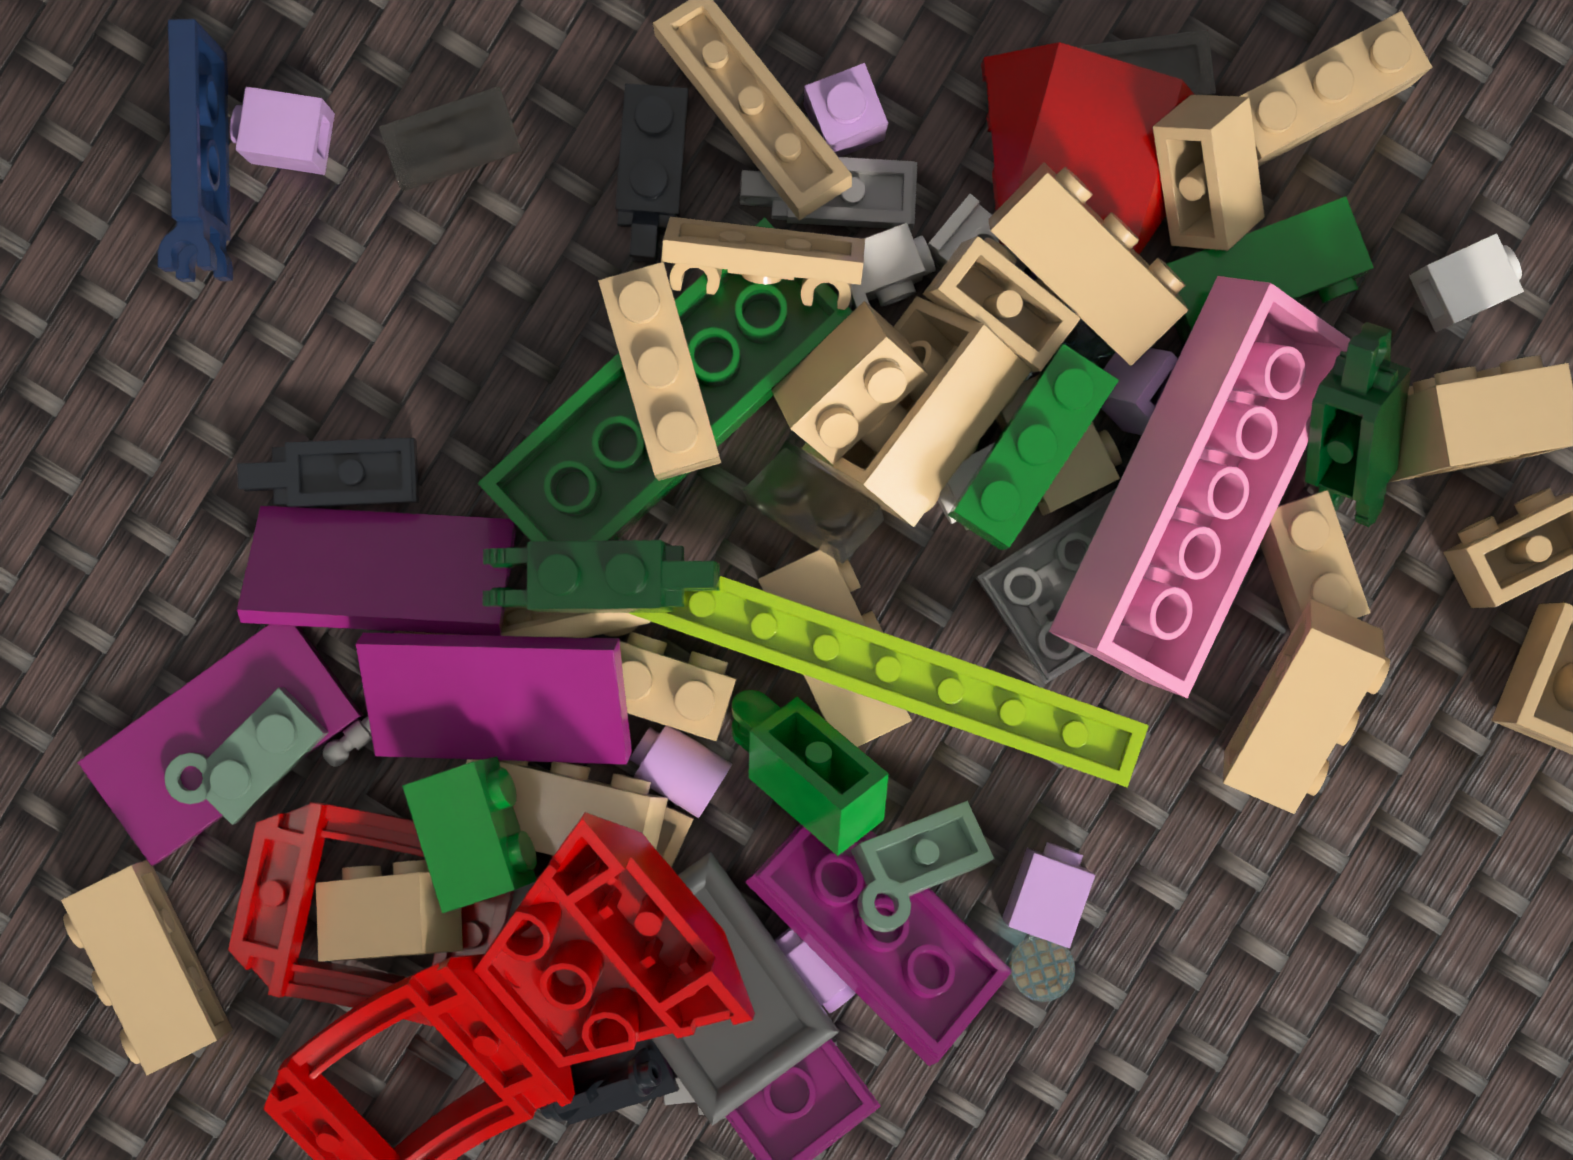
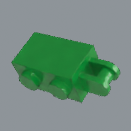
M745 690L734 697L732 701V715L735 719L732 722V737L736 743L749 753V779L834 854L839 856L884 820L889 774L801 699L796 697L780 708L764 693L757 690Z

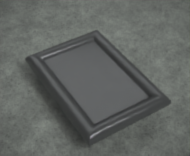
M710 851L678 876L725 931L755 1015L752 1021L733 1025L731 1019L697 1027L694 1035L677 1039L672 1033L652 1038V1041L713 1126L840 1031Z

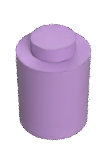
M665 726L661 733L650 727L629 759L640 766L634 778L650 781L651 789L697 818L700 817L732 766V763L678 729Z

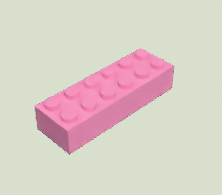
M1217 276L1049 632L1140 681L1188 698L1309 441L1312 401L1318 386L1334 367L1336 357L1340 355V352H1347L1350 339L1272 283Z

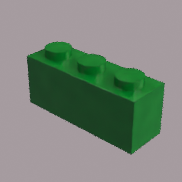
M1346 196L1247 233L1228 251L1205 249L1166 264L1185 284L1178 294L1184 300L1188 311L1174 324L1182 345L1186 343L1217 276L1272 283L1296 301L1319 294L1321 302L1324 304L1359 290L1355 279L1374 268Z
M1062 344L1043 368L948 513V516L1001 551L1010 548L1119 380L1065 344Z

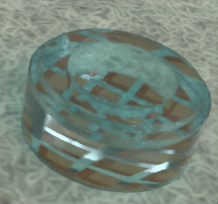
M1030 936L1021 941L1012 952L1009 962V968L1012 972L1010 975L1016 987L1026 997L1041 1002L1052 1001L1065 994L1072 985L1075 977V963L1070 951L1066 947L1036 936Z

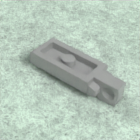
M838 157L852 174V187L800 221L761 171L742 170L740 178V205L772 207L771 219L787 220V223L886 229L907 223L909 229L913 230L915 225L917 162Z

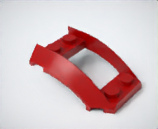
M310 802L309 805L288 813H280L256 822L228 951L245 970L252 969L269 988L268 995L279 998L284 996L354 1008L376 993L407 977L299 957L325 838L359 843L424 857L413 820L325 803ZM515 890L461 907L463 951L435 953L432 966L450 957L485 954L508 921ZM420 1011L404 1019L433 1026Z
M478 954L450 957L383 989L336 1019L281 1063L277 1070L279 1073L276 1081L269 1092L263 1109L313 1160H455L491 1137L533 1119L538 1108L553 1102H557L561 1107L570 1104L575 1091L570 1065L558 1068L474 972L475 967L484 955ZM420 1011L479 1074L484 1082L447 1105L392 1148L380 1136L378 1131L354 1109L321 1073L366 1040Z

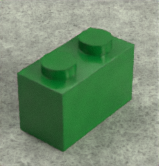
M498 757L473 761L402 786L442 913L536 882L533 870L537 864L535 848L529 835L520 829L513 807L517 801L516 788L509 772L505 768H501Z

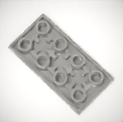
M1117 488L976 577L1043 684H1047L1091 656L1090 653L1052 634L1049 630Z

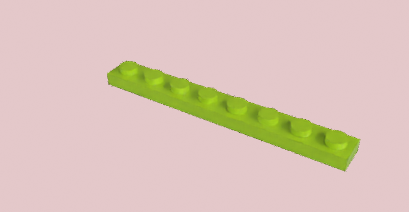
M720 576V591H684V607H673V612L629 613L1124 787L1129 785L1149 725L722 576Z

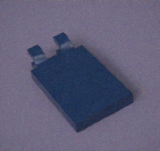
M195 19L168 20L172 218L177 221L174 230L165 235L159 244L158 268L165 272L176 271V279L181 282H195V266L197 263V266L202 270L213 271L214 277L219 281H233L232 262L226 253V241H231L227 53Z

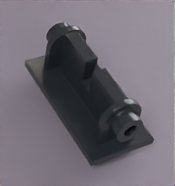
M652 1039L637 1042L633 1050L570 1065L575 1091L572 1102L563 1107L557 1102H553L541 1107L540 1111L546 1119L554 1118L558 1122L568 1121L570 1125L677 1092L680 1088L669 1063Z

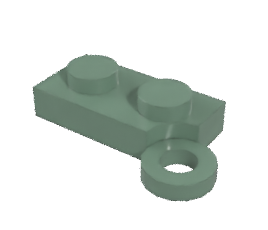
M284 687L278 688L209 757L192 752L179 755L173 759L166 768L164 777L166 789L171 797L181 803L194 804L207 799L232 825L237 824L329 732ZM188 766L198 768L203 777L202 784L194 791L188 790L181 783V773Z
M968 801L862 842L851 850L867 885L863 888L858 899L860 917L873 930L880 932L893 931L904 924L910 915L911 902L909 896L984 866L994 859ZM877 894H884L891 898L894 904L892 916H883L876 910L874 902Z

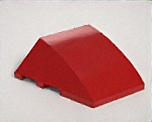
M1061 42L984 57L981 68L983 82H986L989 111L986 118L988 132H991L994 155L992 179L996 211L1044 162L1056 174L1064 167H1067L1092 192L1093 195L1085 202L1103 220L1111 212L1114 213L1138 237L1139 241L1132 249L1140 255L1166 216L1153 126L1190 95L1195 94L1182 79Z
M584 812L474 969V972L558 1068L633 1050L637 1042L672 1033L677 1039L694 1035L697 1027L731 1019L733 1025L752 1021L755 1015L723 928L642 832Z

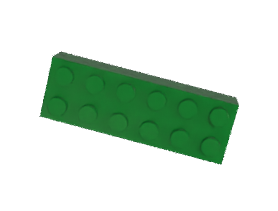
M765 217L755 225L756 227L775 229ZM722 269L719 288L714 295L707 294L706 285L708 278L704 273L675 300L717 447L773 396L771 390L853 312L849 307L845 310L838 309V295L827 283H821L815 287L812 305L808 306L804 305L801 299L803 278L794 277V280L781 279V281L774 284H758L744 279L742 274L728 273V269ZM618 352L481 479L478 485L531 542L617 541L690 472L660 481L655 477Z

